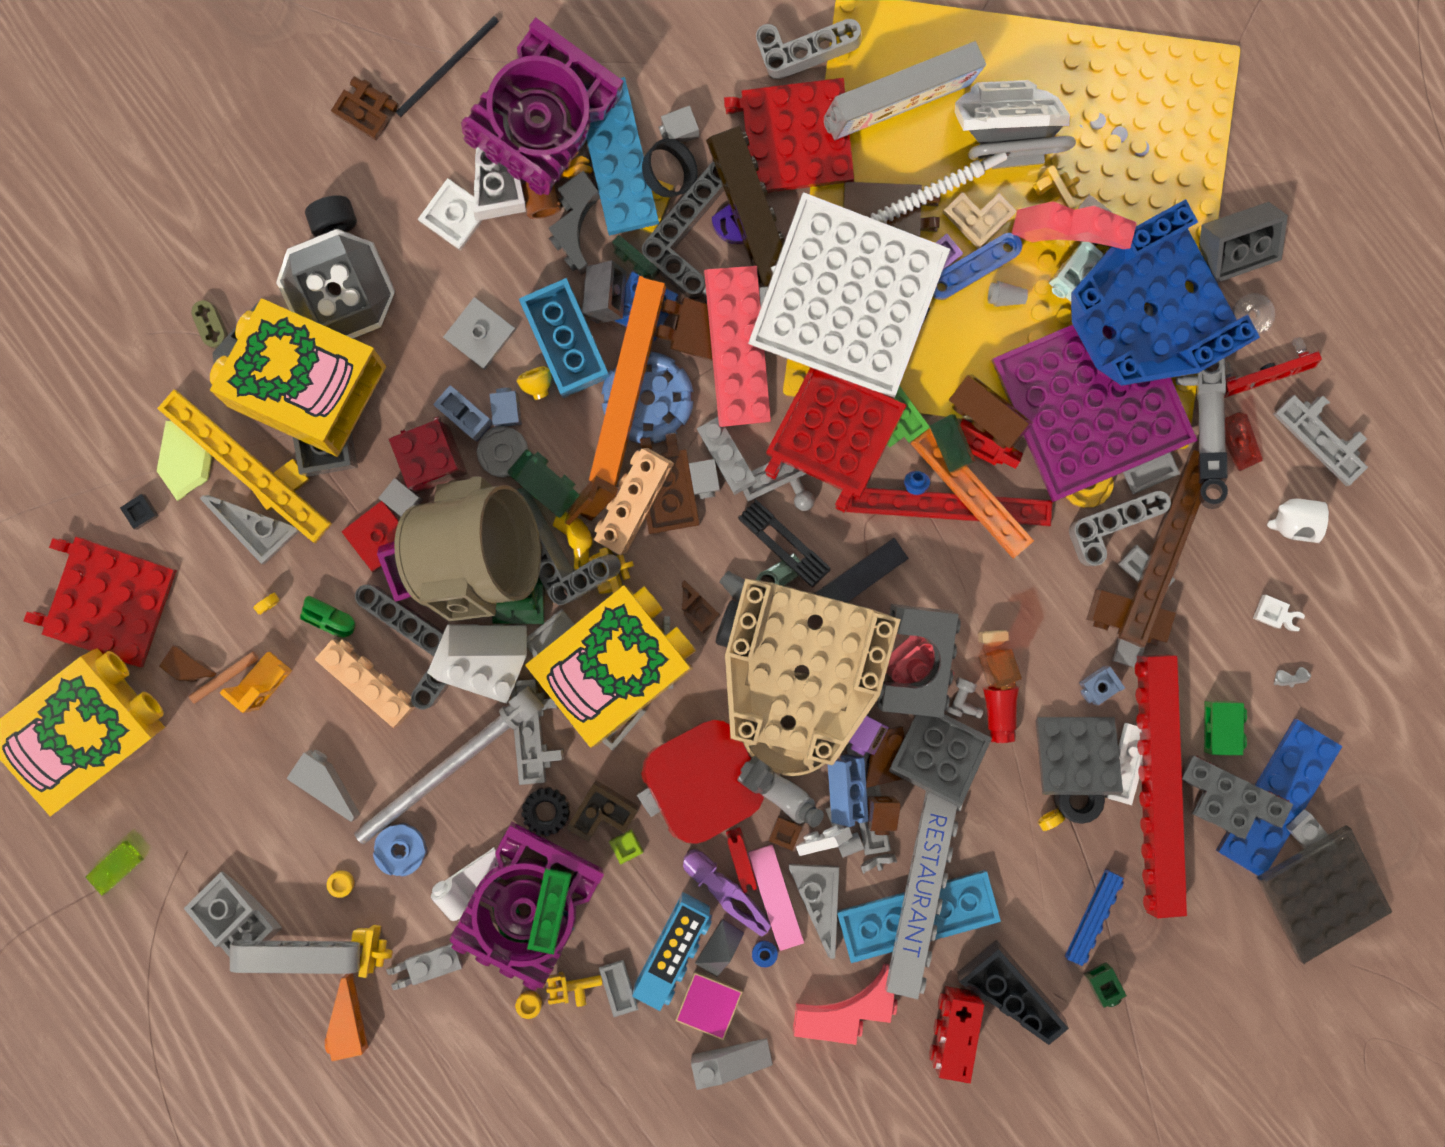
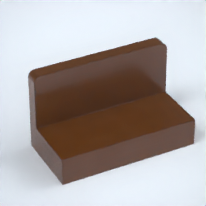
M595 476L572 501L565 524L570 525L579 515L592 521L615 498L619 488Z

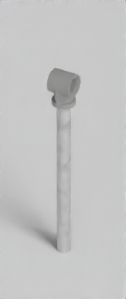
M529 686L508 702L509 706H504L499 710L500 716L355 831L356 839L361 844L368 842L510 727L516 730L520 727L522 721L525 723L545 707Z

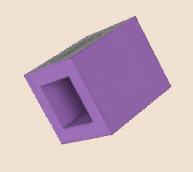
M866 715L849 741L852 744L850 749L863 756L866 752L874 755L889 727Z

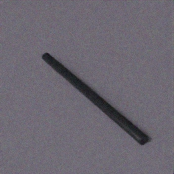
M493 16L395 111L396 114L401 118L499 22L498 19Z

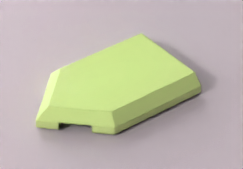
M166 421L157 472L176 500L179 501L187 493L208 481L213 456L172 421Z

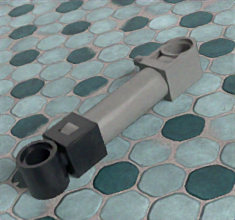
M1225 359L1215 363L1218 367L1216 371L1209 372L1205 369L1197 373V375L1176 378V385H1197L1199 407L1198 476L1199 484H1203L1200 489L1199 500L1208 509H1216L1222 506L1228 494V488L1225 484L1228 478L1225 446ZM1212 488L1217 489L1221 496L1218 499H1210L1206 495V491Z

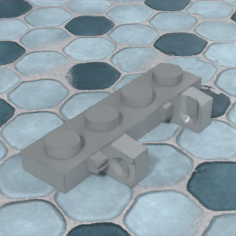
M1295 395L1290 396L1273 415L1345 486H1350L1368 468L1358 458L1360 452L1357 450L1367 438L1361 432H1355L1353 438L1349 441L1339 439L1321 421L1322 418L1319 416L1322 412V407L1330 404L1324 396L1317 397L1311 404L1308 401L1302 403Z
M536 679L516 681L511 692V699H513L529 686L545 706L525 723L522 721L520 727L514 730L519 785L545 783V768L551 767V761L564 759L563 748L560 750H547V744H543L540 716H544V710L550 708L557 709L558 706L551 698H545L544 692L538 693Z

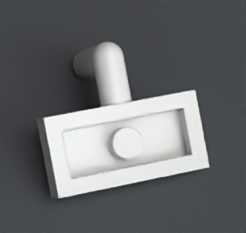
M831 806L825 810L832 827L823 831V834L815 831L803 837L805 841L796 846L799 856L839 847L853 837L849 827L844 828L843 825L832 823Z

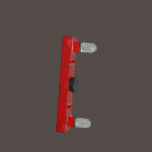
M1295 337L1292 344L1299 356L1297 359L1279 365L1269 363L1261 367L1260 371L1236 378V376L1230 377L1234 374L1230 363L1225 361V375L1227 379L1224 398L1316 368L1322 357L1319 351L1310 354L1308 351L1304 352L1307 350L1303 339Z

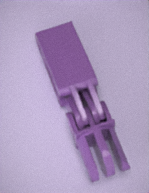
M693 849L686 853L683 862L684 870L698 883L699 887L705 883L726 912L762 937L768 933L771 927L769 919L752 898L743 892L740 885H737L722 873L716 872L717 863H714L703 852ZM732 898L745 903L752 911L754 917L738 909L733 904Z

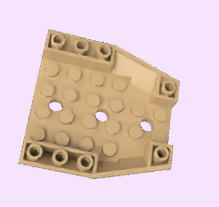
M745 578L725 653L731 739L756 745L757 742L807 754V759L833 765L880 696L901 619L873 609L790 587ZM811 615L821 616L823 619L821 627L812 629L808 626L807 621ZM799 665H805L809 669V675L804 679H799L794 675V670ZM786 715L793 716L796 720L794 727L790 729L784 728L780 723L781 719Z

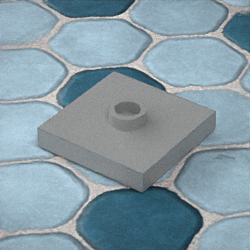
M474 297L443 338L485 370L516 329Z

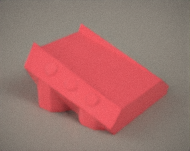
M910 635L907 640L891 653L886 673L894 682L914 683L920 681L932 669L934 663L932 645L924 637Z

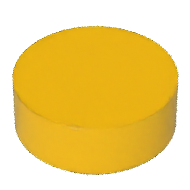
M274 592L258 602L253 608L258 615H262L277 605L280 599Z
M1055 809L1043 815L1038 820V824L1042 831H1047L1061 824L1065 817L1059 809Z
M344 870L336 871L327 880L328 892L337 898L347 896L355 885L353 876Z
M534 991L521 993L515 1004L518 1015L524 1019L536 1017L542 1008L541 997Z

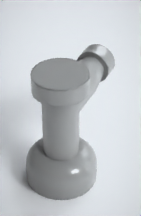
M958 677L956 686L959 690L952 707H948L947 712L962 717L964 712L980 719L983 715V709L976 708L965 702L968 693H973L976 690L977 684Z

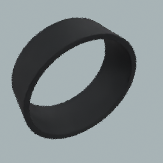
M666 138L659 140L646 153L642 161V173L647 185L652 191L662 197L670 198L684 194L697 180L698 169L693 154L683 143L675 139ZM665 150L670 152L680 162L684 172V182L678 192L665 188L656 179L651 166L653 151Z

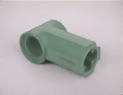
M794 553L790 555L796 562H800ZM781 560L769 569L762 571L756 580L760 581L762 577L768 576L773 580L774 584L784 586L799 575Z

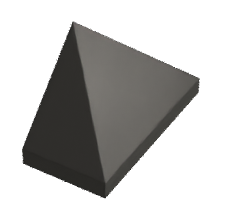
M722 919L695 964L717 977L731 962L744 932Z

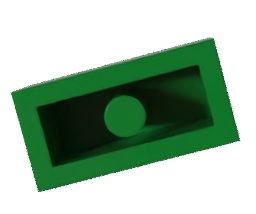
M1204 701L1205 753L1211 755H1243V751L1247 746V737L1244 733L1247 710L1244 708V703L1236 701Z

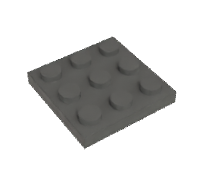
M945 714L944 718L915 715L889 772L960 808L992 738Z
M1037 717L1036 732L1042 795H1121L1123 793L1115 717Z

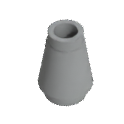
M1001 281L991 283L988 290V303L994 304V307L1025 305L1028 297L1027 289Z

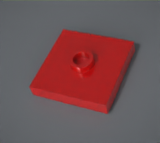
M380 501L341 532L372 572H376L382 567L377 555L378 547L395 541L399 520L383 501Z

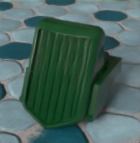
M538 577L533 591L525 599L496 603L492 624H544L545 587L540 578Z

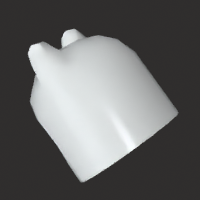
M1297 498L1289 499L1279 506L1276 519L1270 520L1267 524L1270 529L1279 531L1288 539L1319 543L1322 541L1328 525V506L1326 502Z

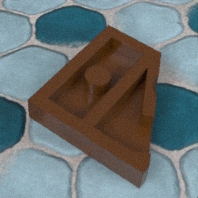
M903 727L888 728L876 753L869 755L868 763L870 766L866 778V788L903 780L889 772L905 738Z

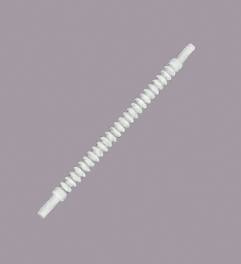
M997 153L982 161L976 160L970 163V167L964 166L963 171L958 169L957 174L952 172L951 177L944 176L943 181L938 179L937 184L931 183V187L925 186L924 191L918 189L917 194L911 193L910 198L905 196L904 201L899 199L898 204L891 203L890 208L885 206L884 211L879 209L878 214L871 213L870 218L887 224L888 219L893 221L894 216L899 218L900 213L906 214L908 209L913 211L914 206L919 208L920 203L926 204L928 199L933 201L934 196L939 198L940 193H947V189L952 191L954 186L958 188L960 183L966 184L967 179L972 181L974 176L978 178L984 175L986 170L1007 160L1006 153ZM776 265L773 266V267H771V270H772L773 273H774V270H775Z

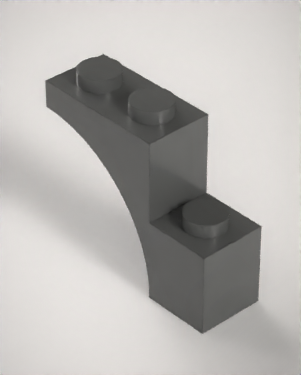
M584 171L558 189L561 198L558 199L567 212L572 211L548 228L552 235L549 237V240L557 251L562 248L567 255L564 258L567 265L572 271L577 269L581 275L586 272L588 266L580 248L581 226L589 209L600 199L598 190Z

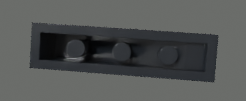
M892 538L813 594L849 602L909 558L897 540Z

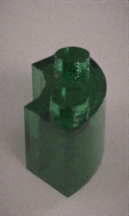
M526 449L509 468L507 473L551 512L561 518L580 496L573 489L576 484L565 474L560 478L546 466L549 461L538 451L532 454Z

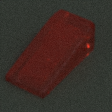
M1237 412L1226 417L1225 444L1238 471L1263 461L1248 415Z

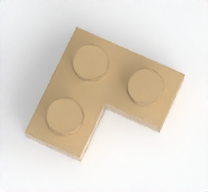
M963 192L943 211L946 217L978 249L1017 212L1000 193L980 210Z

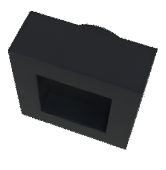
M140 494L120 507L135 530H138L159 516L145 494Z

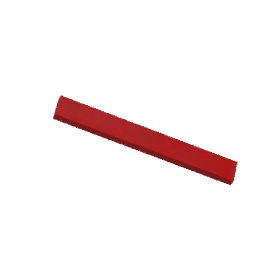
M865 488L860 499L852 496L846 513L980 522L957 495L952 493L924 492L920 495H914L907 490ZM995 496L1020 525L1051 526L1052 500Z

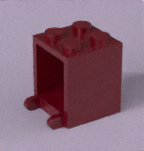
M439 416L434 417V421L409 431L406 429L401 430V434L388 438L409 489L423 492L436 487L437 484H443L468 474L450 427L443 423Z

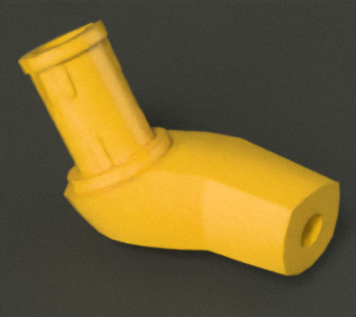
M561 509L553 522V526L567 536L568 543L574 550V569L577 570L580 565L582 567L589 562V548L593 544L592 536L587 526L579 518H576L570 525L565 524L568 512Z

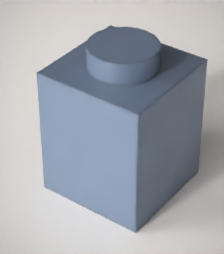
M511 388L496 389V393L490 394L492 422L495 427L522 425L519 394L516 391H512Z

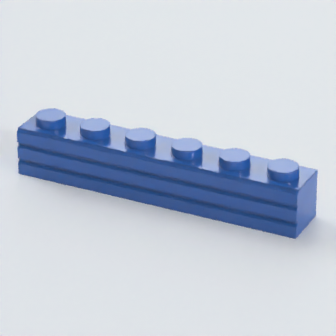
M1107 869L1104 870L1065 954L1068 960L1080 966L1088 962L1089 952L1096 945V937L1103 930L1102 924L1110 915L1109 909L1117 900L1116 894L1118 890H1121L1123 887L1124 878Z

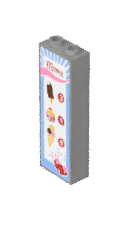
M976 41L836 96L824 116V125L827 132L832 134L834 140H837L970 86L986 66Z

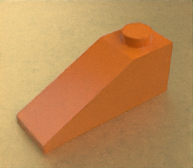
M353 973L345 974L340 980L326 1034L325 1050L327 1054H330L331 1061L363 1055L368 1048Z

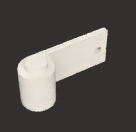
M495 847L433 887L431 899L451 921L460 919L482 878L498 865Z

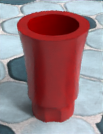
M1014 685L983 687L988 716V730H990V737L992 738L991 742H1015L1019 687Z

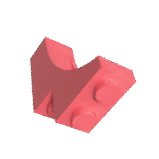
M1052 201L1018 209L1012 233L1030 242L1073 240L1097 243L1120 249H1130L1137 222L1096 206L1074 210Z
M884 963L881 971L871 984L847 1000L829 1005H804L796 1003L793 1023L794 1036L856 1045L857 1036L861 1037L863 1032V1021L860 1019L891 1023L892 1015H896L897 999H894L893 993L886 992L885 990L890 964Z

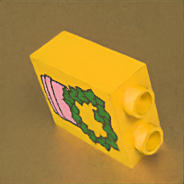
M261 298L254 312L248 310L240 317L235 330L238 340L228 357L221 356L214 363L210 373V382L212 384L210 391L228 408L338 457L387 366L373 347Z
M623 585L525 664L590 748L599 745L693 669L686 659L696 649L678 627H675L667 635L664 633L662 628L653 619L664 609L645 586L634 594L630 588Z
M96 648L80 656L0 718L1 762L50 817L165 728L159 720L164 715L160 704L147 692H142L139 695L135 693L124 680L129 676L127 666L111 651L102 654Z

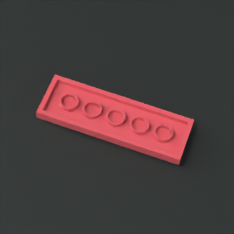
M757 266L704 270L719 427L771 422L765 351L748 344L761 308Z

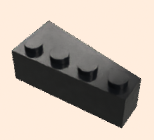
M997 940L957 972L959 983L976 992L983 1000L989 1001L999 1008L1006 1016H1010L1019 1022L1022 1027L1046 1044L1050 1045L1069 1029L1063 1014Z

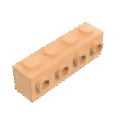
M642 448L640 451L637 450L630 462L633 465L628 474L625 473L619 482L618 487L621 488L620 491L607 505L606 509L609 511L605 519L602 518L595 528L597 534L594 540L619 555L628 552L674 465L672 461L649 448Z
M344 639L331 640L315 660L393 728L400 726L415 709L411 696L405 691H399L392 685L393 681L387 675L378 673L373 668L374 665L364 656L360 657L353 651L354 647Z

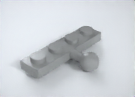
M782 463L776 480L766 476L765 469L768 464L751 471L757 483L743 490L749 502L790 482L796 494L794 504L799 510L807 511L813 507L815 502L813 494L804 489L799 479L806 475V473L785 463Z

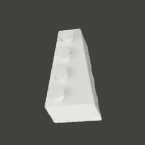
M495 108L494 112L503 116L504 129L511 140L506 115ZM477 147L475 154L473 207L475 221L526 212L520 180L511 176L507 171L508 168L501 163L495 164L486 157V153Z

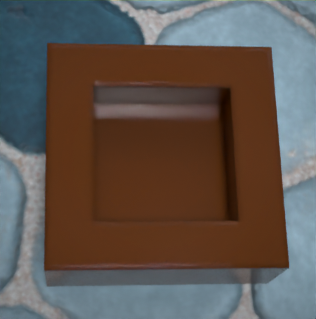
M778 816L768 841L793 851L802 825Z

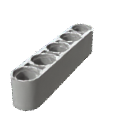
M235 941L230 943V971L234 973H356L360 971V943L352 941Z

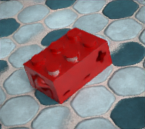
M945 986L944 993H940L938 999V1009H941L940 1018L935 1019L934 1035H936L935 1045L931 1044L929 1060H932L933 1068H935L939 1078L971 1084L984 1003L973 990Z

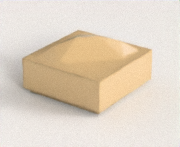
M1007 630L983 631L978 633V640L988 646L995 647L1003 644L1005 641H1009V635Z

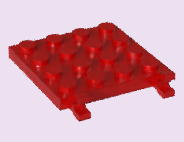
M844 78L741 90L742 98L724 97L726 114L744 111L745 131L750 143L748 150L750 156H754L759 168L757 175L759 181L764 182L767 192L854 182L850 134L834 140L832 134L827 132L824 125V116L836 96L845 93Z
M810 367L766 451V454L772 457L765 469L766 476L776 480L782 463L792 466L842 490L835 503V509L845 513L852 496L861 498L906 410V404L880 392Z
M75 537L73 543L63 539L52 538L49 548L69 554L48 616L33 611V613L26 612L23 622L44 627L42 635L89 651L96 648L102 654L111 651L125 663L144 667L177 570L81 537Z

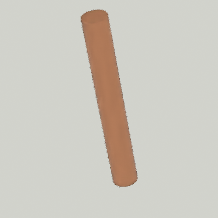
M252 651L190 694L189 699L192 703H197L258 661V656Z

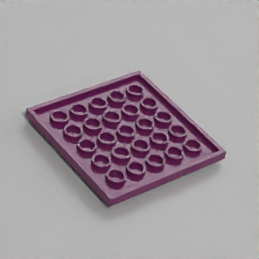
M1073 325L991 360L1010 404L1034 422L1024 434V437L1052 502L1198 441L1171 378L1124 386L1119 385L1095 367ZM1104 326L1102 329L1103 335L1107 339H1111V329Z

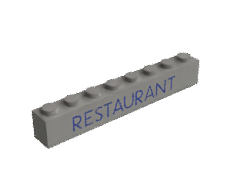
M928 791L925 792L885 986L886 992L918 999L919 993L924 994L927 978L923 977L924 968L929 967L932 952L928 951L930 940L934 941L937 933V925L933 924L935 914L940 915L943 900L939 899L940 889H945L948 873H944L946 862H951L953 847H949L951 836H956L958 822L954 821L956 811H961L962 805L959 808Z

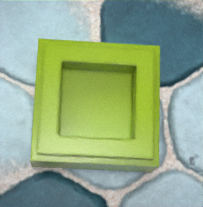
M633 829L609 840L620 865L644 853Z

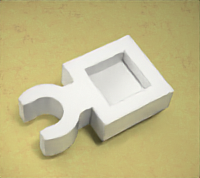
M1262 595L1253 619L1279 629L1283 623L1286 629L1299 631L1300 628L1292 624V619L1294 617L1304 619L1305 615L1301 612H1287L1290 604L1268 595Z

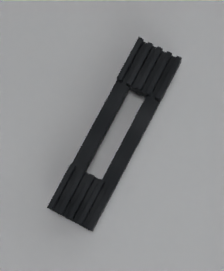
M757 499L750 507L746 508V511L742 512V515L738 516L740 522L810 587L813 588L830 571V567L818 555L804 545ZM771 525L805 558L799 563L796 562L763 530Z

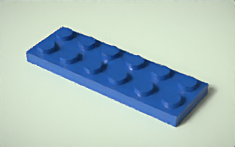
M1294 719L1255 786L1293 804L1283 827H1276L1256 817L1246 839L1226 832L1216 851L1264 879L1290 835L1286 827L1305 810L1343 746L1302 721Z

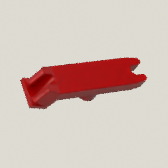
M740 827L726 831L728 846L741 888L744 893H747V885L750 884L753 890H756L757 883L744 843L742 830Z

